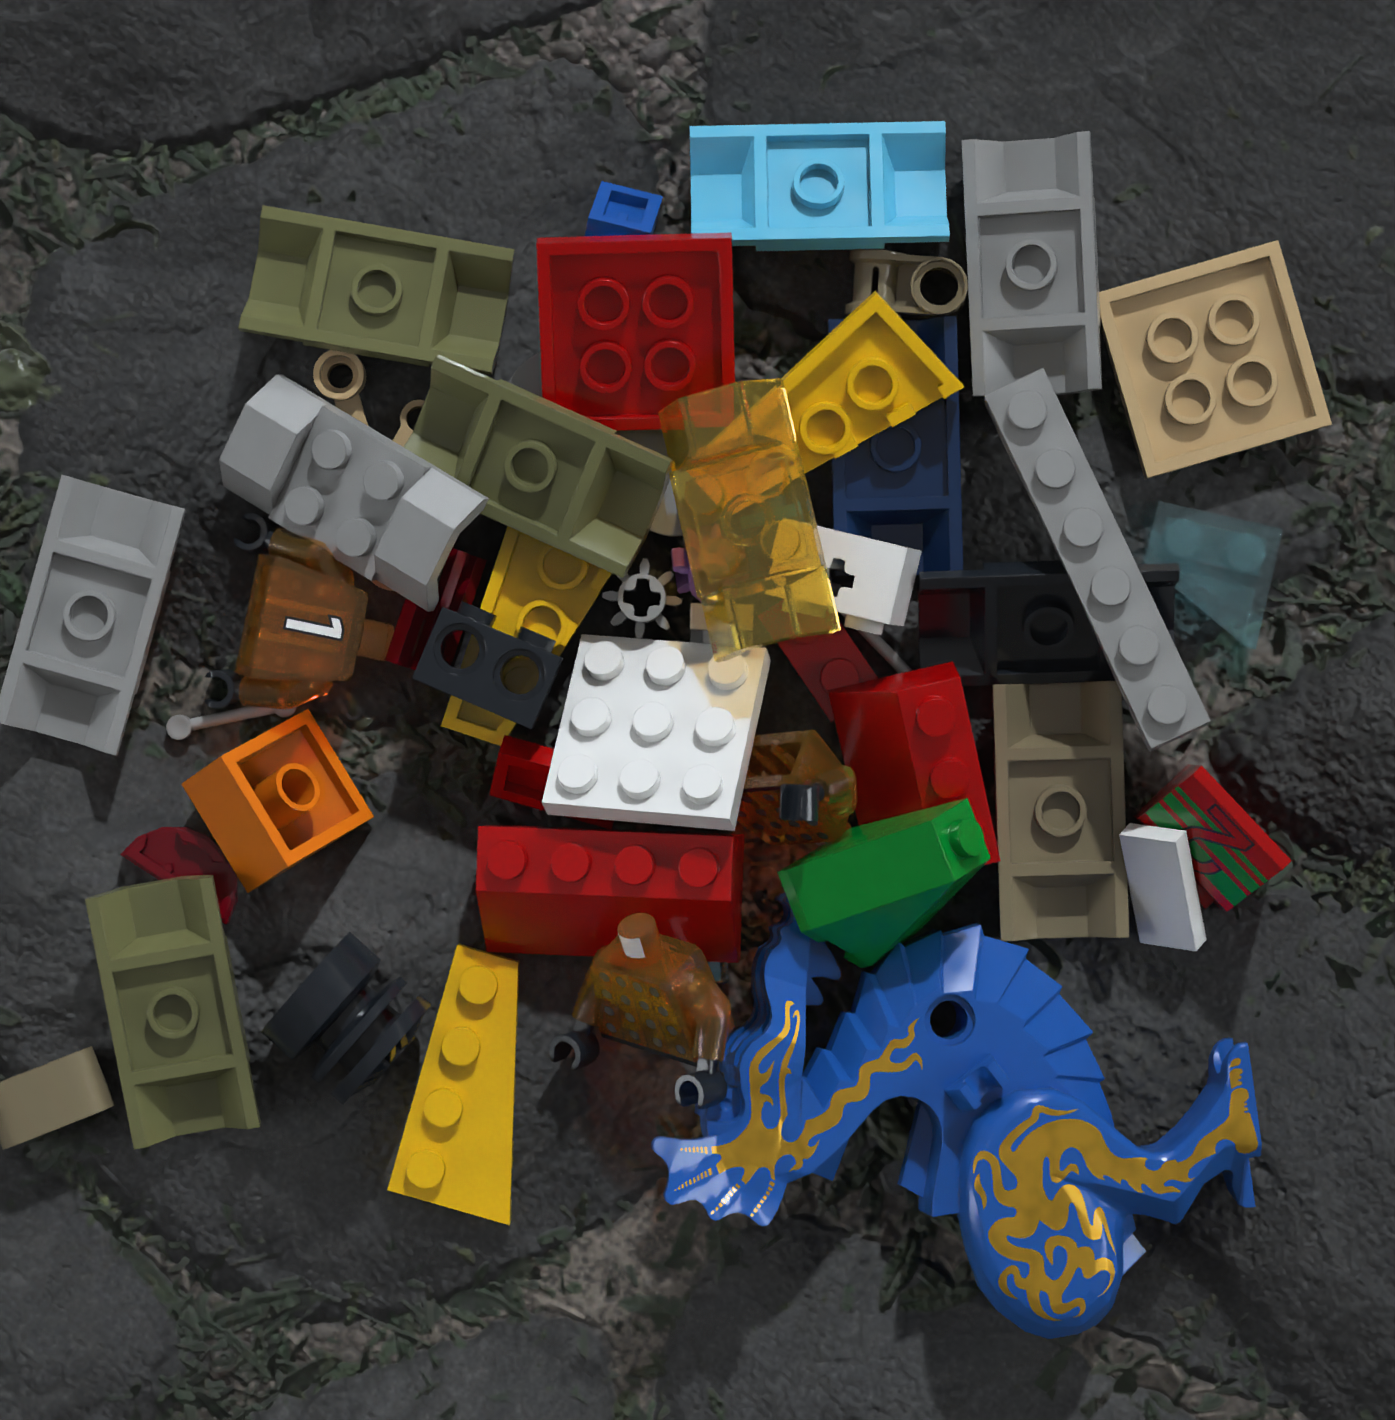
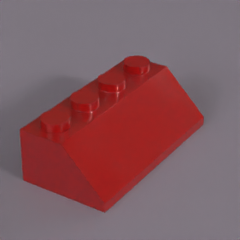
M517 825L478 826L476 895L487 952L631 958L623 951L619 938L620 935L629 939L640 938L645 957L637 959L665 960L662 946L673 950L682 957L683 961L739 963L744 834Z

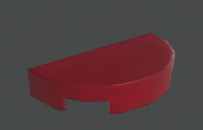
M160 827L138 836L120 854L158 880L186 875H213L221 919L224 924H229L238 902V877L216 840L210 835L190 827Z

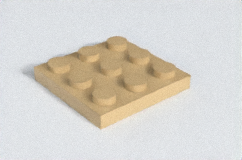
M1278 240L1099 292L1100 328L1145 479L1332 425Z

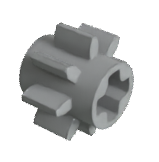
M643 558L640 564V574L632 576L626 574L623 578L617 576L623 582L619 591H607L602 595L608 601L618 602L621 609L620 612L613 616L611 624L617 626L629 618L636 622L635 634L640 639L643 638L645 633V623L656 621L661 628L667 631L670 626L667 619L662 615L666 605L675 607L682 605L681 598L667 596L664 589L674 577L673 572H666L656 579L649 575L650 564L648 559ZM638 581H648L651 592L661 595L660 605L649 606L647 616L644 617L636 616L635 607L632 604L625 603L624 599L626 592L637 590Z

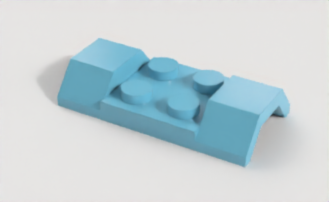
M945 121L690 126L691 233L731 232L732 246H756V251L884 249L885 243L949 242L950 231L947 218L945 175Z

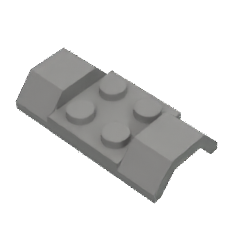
M1082 131L1056 138L1018 141L962 140L973 396L984 397V395L1041 368H1044L1056 395L1102 390L1099 328L1101 324L1091 132Z
M276 374L245 403L219 459L223 487L268 513L269 519L370 581H379L428 612L434 611L439 601L437 578L459 534L484 510L489 500L486 496L282 374Z
M61 475L0 693L1 724L46 734L118 756L134 695L138 692L171 574L169 570L186 509Z

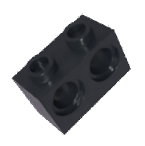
M461 601L457 612L442 607L412 678L527 728L534 729L564 658L551 653L556 641L522 626L516 638L492 628L497 617L496 615ZM459 631L470 632L479 643L478 658L471 666L463 669L451 666L444 655V646L447 639ZM519 656L532 659L539 670V679L536 686L525 694L511 692L503 681V670L506 664L511 659Z

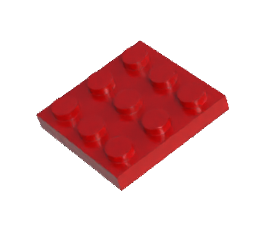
M731 232L537 238L543 398L616 431L729 428L736 421Z

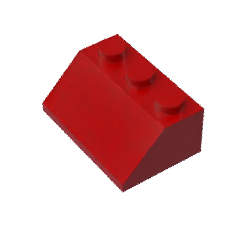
M953 661L828 690L858 826L968 798L976 821L983 831L984 841L991 857L985 865L1001 862L961 677Z

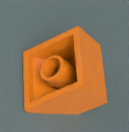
M309 709L223 754L181 784L247 893L289 870L374 817Z

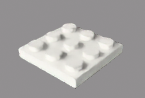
M582 634L542 799V805L547 815L735 831L771 662L767 649Z

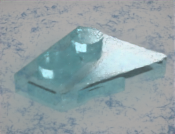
M1157 501L1142 564L1178 563L1180 577L1175 590L1184 596V599L1203 615H1207L1234 637V640L1242 647L1256 649L1283 529Z

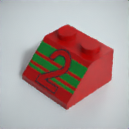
M1188 764L1132 816L1140 825L1185 830L1187 832L1200 906L1205 910L1214 902L1219 909L1228 912L1282 871L1292 861L1202 765Z

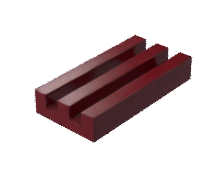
M452 548L438 584L439 601L434 611L428 612L406 598L384 660L416 670L442 607L457 612L461 601L472 605L487 560ZM424 619L426 621L414 656H412L411 654ZM463 631L452 634L445 643L444 655L450 665L452 664Z

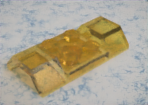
M781 378L739 381L678 398L660 410L658 415L669 458L673 459L672 469L669 472L696 595L697 598L701 599L715 662L719 663L730 660L747 650L796 637L830 634L841 631L784 381Z

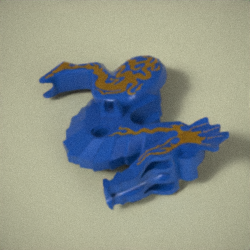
M779 893L774 898L782 905L783 916L779 922L769 926L770 937L768 941L758 947L752 962L751 989L754 1001L753 1012L750 1018L731 1033L721 1046L719 1067L720 1071L724 1072V1079L727 1084L726 1097L718 1105L702 1110L698 1108V1103H696L694 1113L700 1116L703 1137L677 1139L658 1136L651 1142V1149L663 1159L668 1169V1181L663 1194L664 1200L667 1203L675 1205L689 1200H697L702 1204L707 1215L712 1220L717 1221L729 1214L741 1213L749 1216L758 1225L767 1226L774 1218L780 1206L787 1183L811 1173L833 1181L849 1138L869 1114L885 1100L899 1096L911 1097L917 1101L897 1184L918 1195L919 1211L931 1217L957 1213L965 1252L979 1289L996 1311L1020 1329L1046 1339L1082 1333L1096 1326L1113 1307L1122 1276L1146 1252L1133 1235L1136 1227L1132 1214L1147 1215L1177 1224L1185 1216L1204 1183L1221 1172L1227 1189L1234 1200L1240 1206L1246 1208L1256 1207L1249 1158L1261 1156L1262 1150L1249 1046L1247 1042H1240L1234 1045L1233 1038L1230 1037L1219 1040L1213 1046L1208 1059L1209 1076L1207 1083L1179 1122L1155 1143L1141 1146L1133 1144L1114 1127L1112 1114L1100 1082L1105 1078L1086 1040L1094 1032L1060 995L1062 986L1026 959L1029 951L1028 948L984 936L980 924H971L945 933L938 929H931L904 944L899 942L883 959L877 962L871 973L862 971L850 1012L840 1011L826 1049L816 1047L803 1072L806 1047V1005L819 1006L823 1002V997L811 977H825L838 980L841 977V971L825 942L818 943L801 933L785 893ZM949 1001L954 1006L956 1022L948 1033L937 1036L932 1030L930 1015L939 1003Z

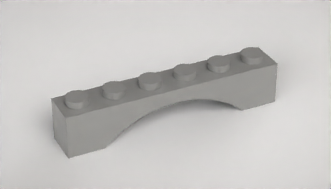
M1044 368L984 395L985 407L1067 572L1148 752L1207 726L1211 720Z

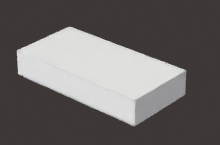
M1129 823L1119 834L1140 943L1197 951L1207 939L1187 832L1185 830Z

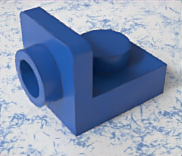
M601 181L588 216L585 236L653 235L659 218L663 196Z

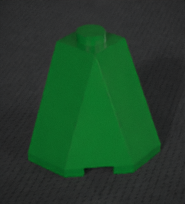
M968 798L852 827L777 873L801 933L818 943L830 941L845 950V959L860 968H865L883 959L899 942L901 944L908 942L991 857L984 841L983 831L976 821Z

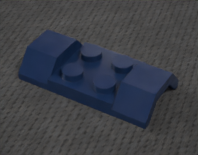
M957 316L904 320L958 378ZM828 319V334L844 319ZM959 391L945 399L942 397L915 412L916 415L898 425L890 426L859 443L858 447L844 455L831 459L833 529L921 550L922 553L916 576L919 575V572L963 570ZM835 570V576L855 577L846 573L845 570Z

